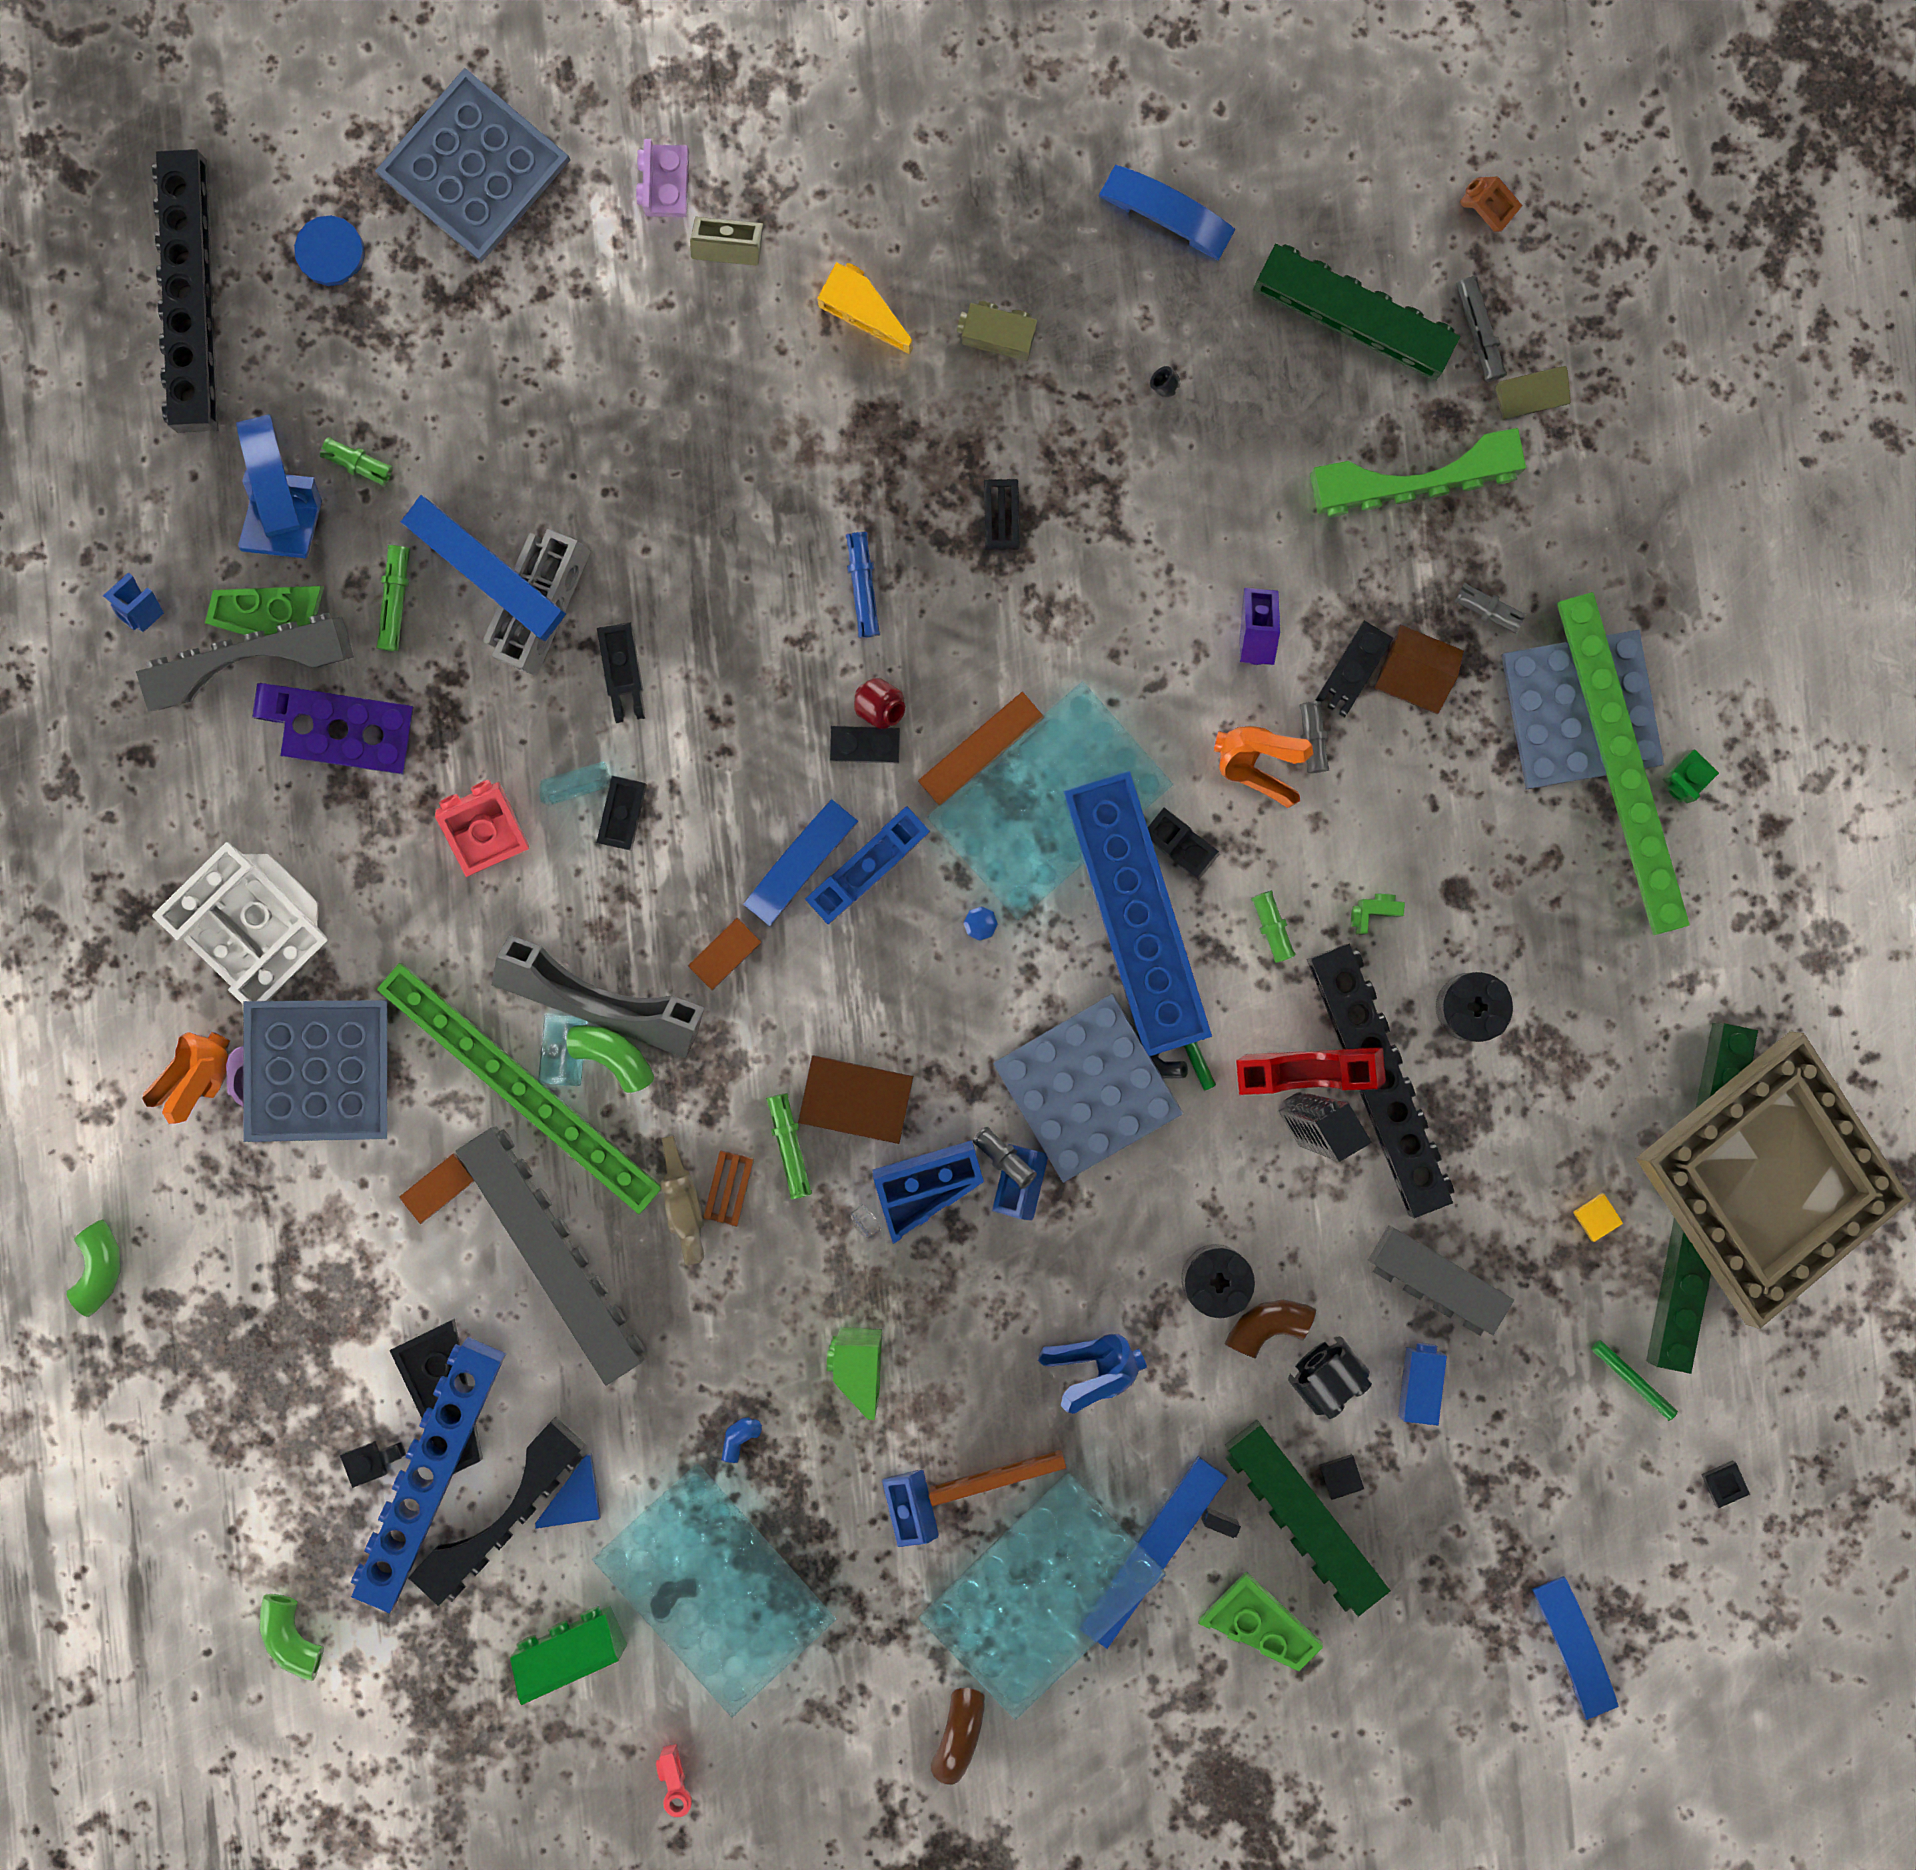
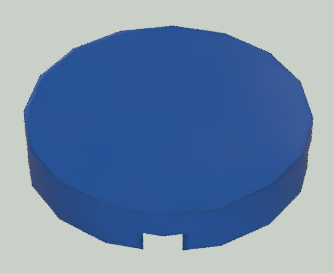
M332 215L316 217L307 222L299 231L294 245L295 259L302 272L315 283L326 286L342 285L349 281L348 279L357 274L362 268L365 257L364 242L356 228L345 219Z

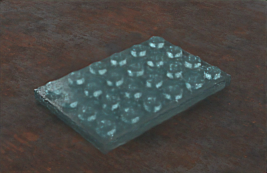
M1082 681L929 814L927 819L1012 916L1019 921L1084 864L1063 791L1130 771L1142 811H1144L1174 784Z
M698 1462L592 1558V1561L731 1718L837 1620Z
M1067 1471L919 1615L918 1619L998 1703L1017 1720L1166 1576V1572L1075 1477Z

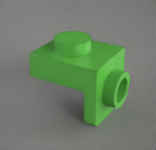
M1375 894L1374 900H1358V906L1352 907L1351 926L1356 927V934L1365 935L1368 933L1369 915L1404 916L1405 902L1395 901L1396 895Z

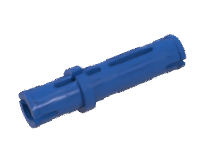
M854 532L852 535L846 534L850 563L847 566L849 574L851 573L858 637L880 636L872 571L875 568L874 562L870 560L868 533Z

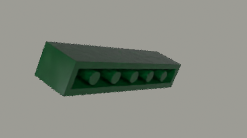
M1275 243L1253 290L1437 381L1461 337L1454 333L1455 330L1450 325L1439 321L1434 323L1424 318V314L1420 310L1411 306L1404 308L1394 303L1393 298L1381 291L1372 292L1362 287V283L1358 279L1348 275L1342 277L1332 272V268L1328 264L1319 260H1313L1312 262L1300 256L1301 253L1296 248L1286 244L1280 246Z
M1255 1420L1225 1444L1230 1453L1225 1457L1237 1474L1244 1470L1251 1479V1482L1247 1484L1248 1488L1259 1502L1264 1498L1273 1508L1268 1512L1280 1529L1287 1526L1294 1534V1537L1290 1539L1291 1543L1302 1557L1308 1553L1316 1564L1311 1567L1323 1584H1326L1328 1581L1333 1584L1337 1590L1333 1596L1345 1612L1352 1609L1359 1617L1391 1592L1258 1420Z

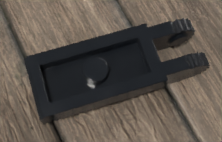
M628 622L597 628L607 694L611 697L615 722H624L625 717L620 695L631 693L634 703L633 710L637 720L645 719V709L641 694L643 686L632 623Z

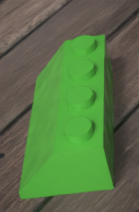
M841 1327L838 1336H833L827 1351V1371L833 1372V1382L868 1420H875L880 1393L882 1329Z

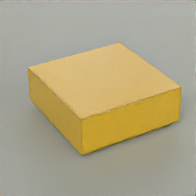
M1602 1193L1573 1211L1593 1242L1623 1224L1605 1194Z

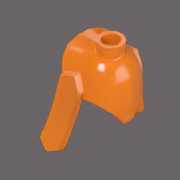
M1254 726L1237 727L1228 733L1218 731L1214 751L1220 753L1219 769L1222 776L1228 780L1247 785L1276 800L1286 808L1301 801L1299 793L1294 788L1255 768L1254 764L1261 753L1293 764L1305 762L1313 755L1312 744L1307 739L1273 734L1265 728Z
M212 1031L208 1038L191 1032L181 1035L178 1038L174 1059L143 1093L142 1099L146 1107L162 1105L168 1098L162 1111L169 1124H176L187 1121L201 1094L203 1097L214 1098L220 1090L227 1074L226 1063L229 1055L226 1048L231 1040Z

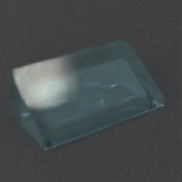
M596 763L540 781L541 802L550 806L609 788L611 778L606 763Z
M544 1014L538 1078L541 1083L565 1086L581 1085L583 1059L576 1060L571 1057L567 1049L566 1039L570 1028L577 1025H587V1021L575 1016Z

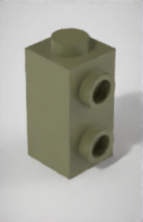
M979 301L978 304L970 303L968 313L961 312L957 332L962 333V345L1028 361L1037 327V319L1031 318L1032 315L1022 310H1012L1011 313L998 310L999 307L996 304L987 301Z

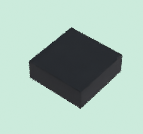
M1352 1454L1319 1465L1331 1500L1364 1490Z
M1733 1460L1701 1474L1717 1508L1750 1495L1738 1465Z
M1206 1508L1201 1516L1205 1527L1231 1538H1237L1241 1528L1237 1519L1210 1508Z

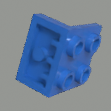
M245 470L242 482L250 502L238 544L240 551L307 558L322 503L314 477L286 475L301 529L266 537L247 470Z

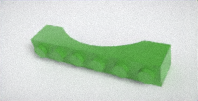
M1518 428L1484 434L1472 449L1458 460L1441 469L1421 475H1384L1364 469L1350 461L1314 467L1310 473L1317 513H1328V517H1337L1349 513L1348 508L1361 506L1362 511L1380 508L1382 507V502L1394 499L1396 504H1404L1416 500L1415 495L1429 493V497L1434 498L1450 493L1449 489L1461 486L1463 491H1470L1483 487V482L1496 480L1498 485L1510 483L1517 480V475H1520L1526 469L1519 430Z

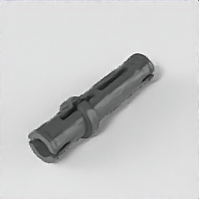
M1471 276L1462 279L1456 283V287L1458 288L1475 343L1472 346L1473 352L1479 356L1485 382L1501 379L1507 375L1498 349L1501 343L1499 337L1494 336L1478 284V277Z

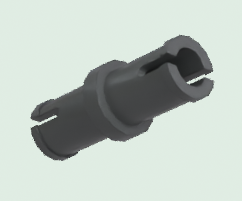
M1464 582L1454 601L1482 615L1480 619L1486 622L1490 619L1513 631L1515 634L1526 616V613H1522L1499 601V596L1493 594L1491 597L1469 586L1466 582Z
M1320 701L1306 702L1299 705L1303 726V734L1300 736V739H1307L1313 747V755L1307 759L1308 773L1329 771L1325 743L1329 738L1328 732L1324 731Z
M984 1127L976 1134L973 1143L993 1160L992 1165L997 1170H1003L1021 1189L1031 1184L1037 1173L1016 1155L1017 1150L1012 1145L1007 1146L989 1127Z

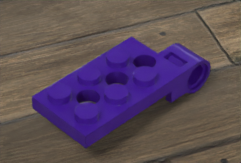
M257 683L252 718L285 723L281 757L404 775L414 707ZM301 715L310 716L313 720V729L307 734H298L294 729V721ZM337 720L346 722L349 728L347 736L340 740L333 739L329 735V726ZM369 726L380 727L383 730L382 741L376 745L367 744L363 737L366 728Z

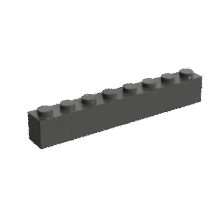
M497 1126L492 1127L455 1151L602 1382L607 1386L645 1360L642 1355L645 1352V1348L635 1334L630 1336L623 1324L627 1321L617 1305L611 1306L605 1297L608 1291L602 1280L597 1275L593 1277L587 1269L586 1265L589 1264V1261L583 1250L579 1246L574 1248L567 1237L571 1233L561 1217L555 1219L548 1208L552 1203L542 1188L537 1190L530 1179L533 1173L524 1159L518 1161L511 1150L515 1145L509 1134L504 1129L499 1131Z

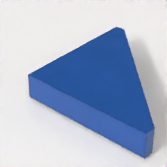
M592 1453L586 1454L536 1521L535 1529L599 1520L601 1518Z

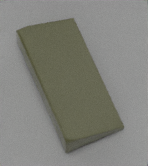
M695 216L690 238L691 258L756 266L759 264L763 223Z
M1567 366L1500 381L1495 387L1503 420L1571 403Z

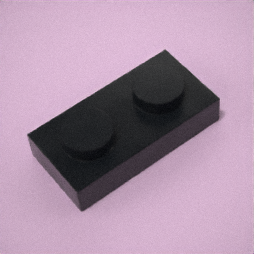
M831 726L830 762L899 764L900 728L878 729L876 727Z
M611 776L596 843L632 851L646 791V783Z

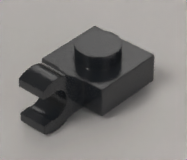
M376 1441L343 1453L340 1455L350 1484L354 1488L385 1476L388 1473L385 1465L401 1459L406 1455L402 1442L379 1450Z

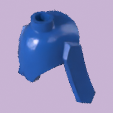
M1109 1334L1099 1339L1075 1344L1043 1347L1038 1361L1043 1366L1050 1367L1096 1360L1098 1377L1072 1385L1063 1394L1061 1407L1068 1413L1075 1414L1096 1401L1113 1398L1128 1389L1134 1383L1138 1372L1147 1368L1140 1349L1132 1351L1125 1337L1120 1334Z

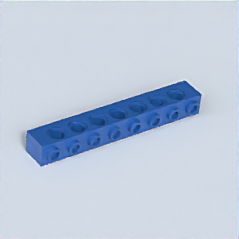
M467 1337L461 1346L455 1344L447 1361V1364L452 1366L448 1377L441 1376L433 1393L434 1396L439 1397L434 1409L428 1407L420 1422L419 1427L424 1428V1432L420 1440L414 1438L405 1458L411 1460L406 1472L403 1470L399 1471L392 1486V1490L397 1491L392 1503L386 1501L378 1518V1521L383 1522L379 1534L373 1532L364 1552L370 1555L365 1565L359 1563L352 1577L351 1583L356 1585L351 1596L352 1598L389 1614L394 1608L506 1353L470 1337ZM469 1373L472 1375L475 1385H464L460 1381L459 1374ZM445 1405H456L461 1411V1416H450L446 1412ZM440 1436L444 1438L447 1442V1448L441 1449L436 1447L432 1442V1437ZM418 1468H428L433 1474V1479L427 1480L419 1475ZM404 1500H415L420 1510L413 1511L408 1509ZM391 1531H401L405 1535L406 1541H396L392 1537ZM383 1561L391 1566L392 1572L386 1573L381 1571L377 1562Z

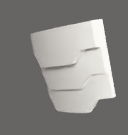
M226 842L152 915L176 940L183 939L231 986L228 991L242 1004L243 1001H269L328 941L318 928L319 903L269 854H242L229 842Z

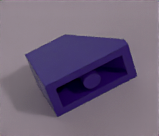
M1244 588L1239 639L1240 662L1254 665H1274L1280 637L1279 591Z

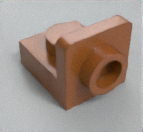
M1498 176L1476 178L1467 186L1466 194L1460 200V204L1464 208H1474L1494 232H1502L1523 206Z

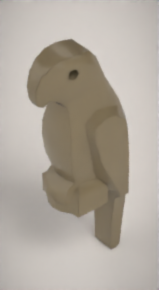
M672 1135L662 1138L667 1174L660 1184L665 1197V1210L669 1230L672 1234L678 1236L684 1263L689 1266L701 1263L704 1258V1251L700 1240V1230L704 1226V1219L700 1200L690 1172L683 1167L674 1136Z

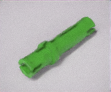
M388 545L385 576L381 578V583L384 584L376 649L399 651L405 587H409L407 566L410 548Z
M788 1093L768 1097L766 1101L768 1102L774 1126L771 1132L772 1136H776L790 1199L811 1195L812 1190L808 1182L797 1136L799 1126L798 1122L794 1123Z

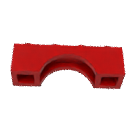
M1383 1048L1246 1054L1236 1060L1239 1095L1274 1094L1286 1090L1314 1087L1338 1088L1342 1091L1378 1089L1386 1082Z

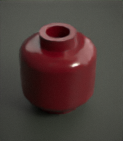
M870 679L856 690L854 710L857 716L876 728L885 729L894 726L904 716L906 706L902 691L883 679Z

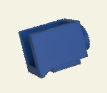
M127 573L103 595L104 598L112 603L110 606L116 616L133 630L138 628L144 632L164 614L154 593L148 587L141 592L136 580L130 573Z

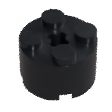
M1483 972L1462 973L1449 980L1439 991L1436 999V1014L1441 1025L1456 1039L1483 1042L1501 1035L1506 1030L1513 1014V1001L1507 985L1497 977ZM1476 1001L1477 1004H1480V1011H1476L1474 1014V1011L1468 1010V1003Z
M1219 1244L1204 1246L1192 1254L1182 1269L1181 1283L1186 1297L1195 1309L1206 1316L1213 1318L1234 1316L1246 1309L1253 1296L1255 1278L1252 1268L1244 1257L1230 1247ZM1216 1273H1220L1226 1279L1225 1283L1220 1284V1289H1216L1213 1284L1209 1283L1210 1279H1216Z
M1340 1336L1334 1337V1340L1337 1342L1336 1344L1329 1346L1326 1342H1323L1308 1352L1296 1364L1295 1367L1299 1372L1295 1378L1291 1373L1288 1377L1289 1383L1316 1415L1325 1414L1328 1419L1339 1415L1345 1408L1344 1403L1354 1395L1355 1397L1363 1395L1372 1385L1368 1379L1369 1369L1344 1338Z

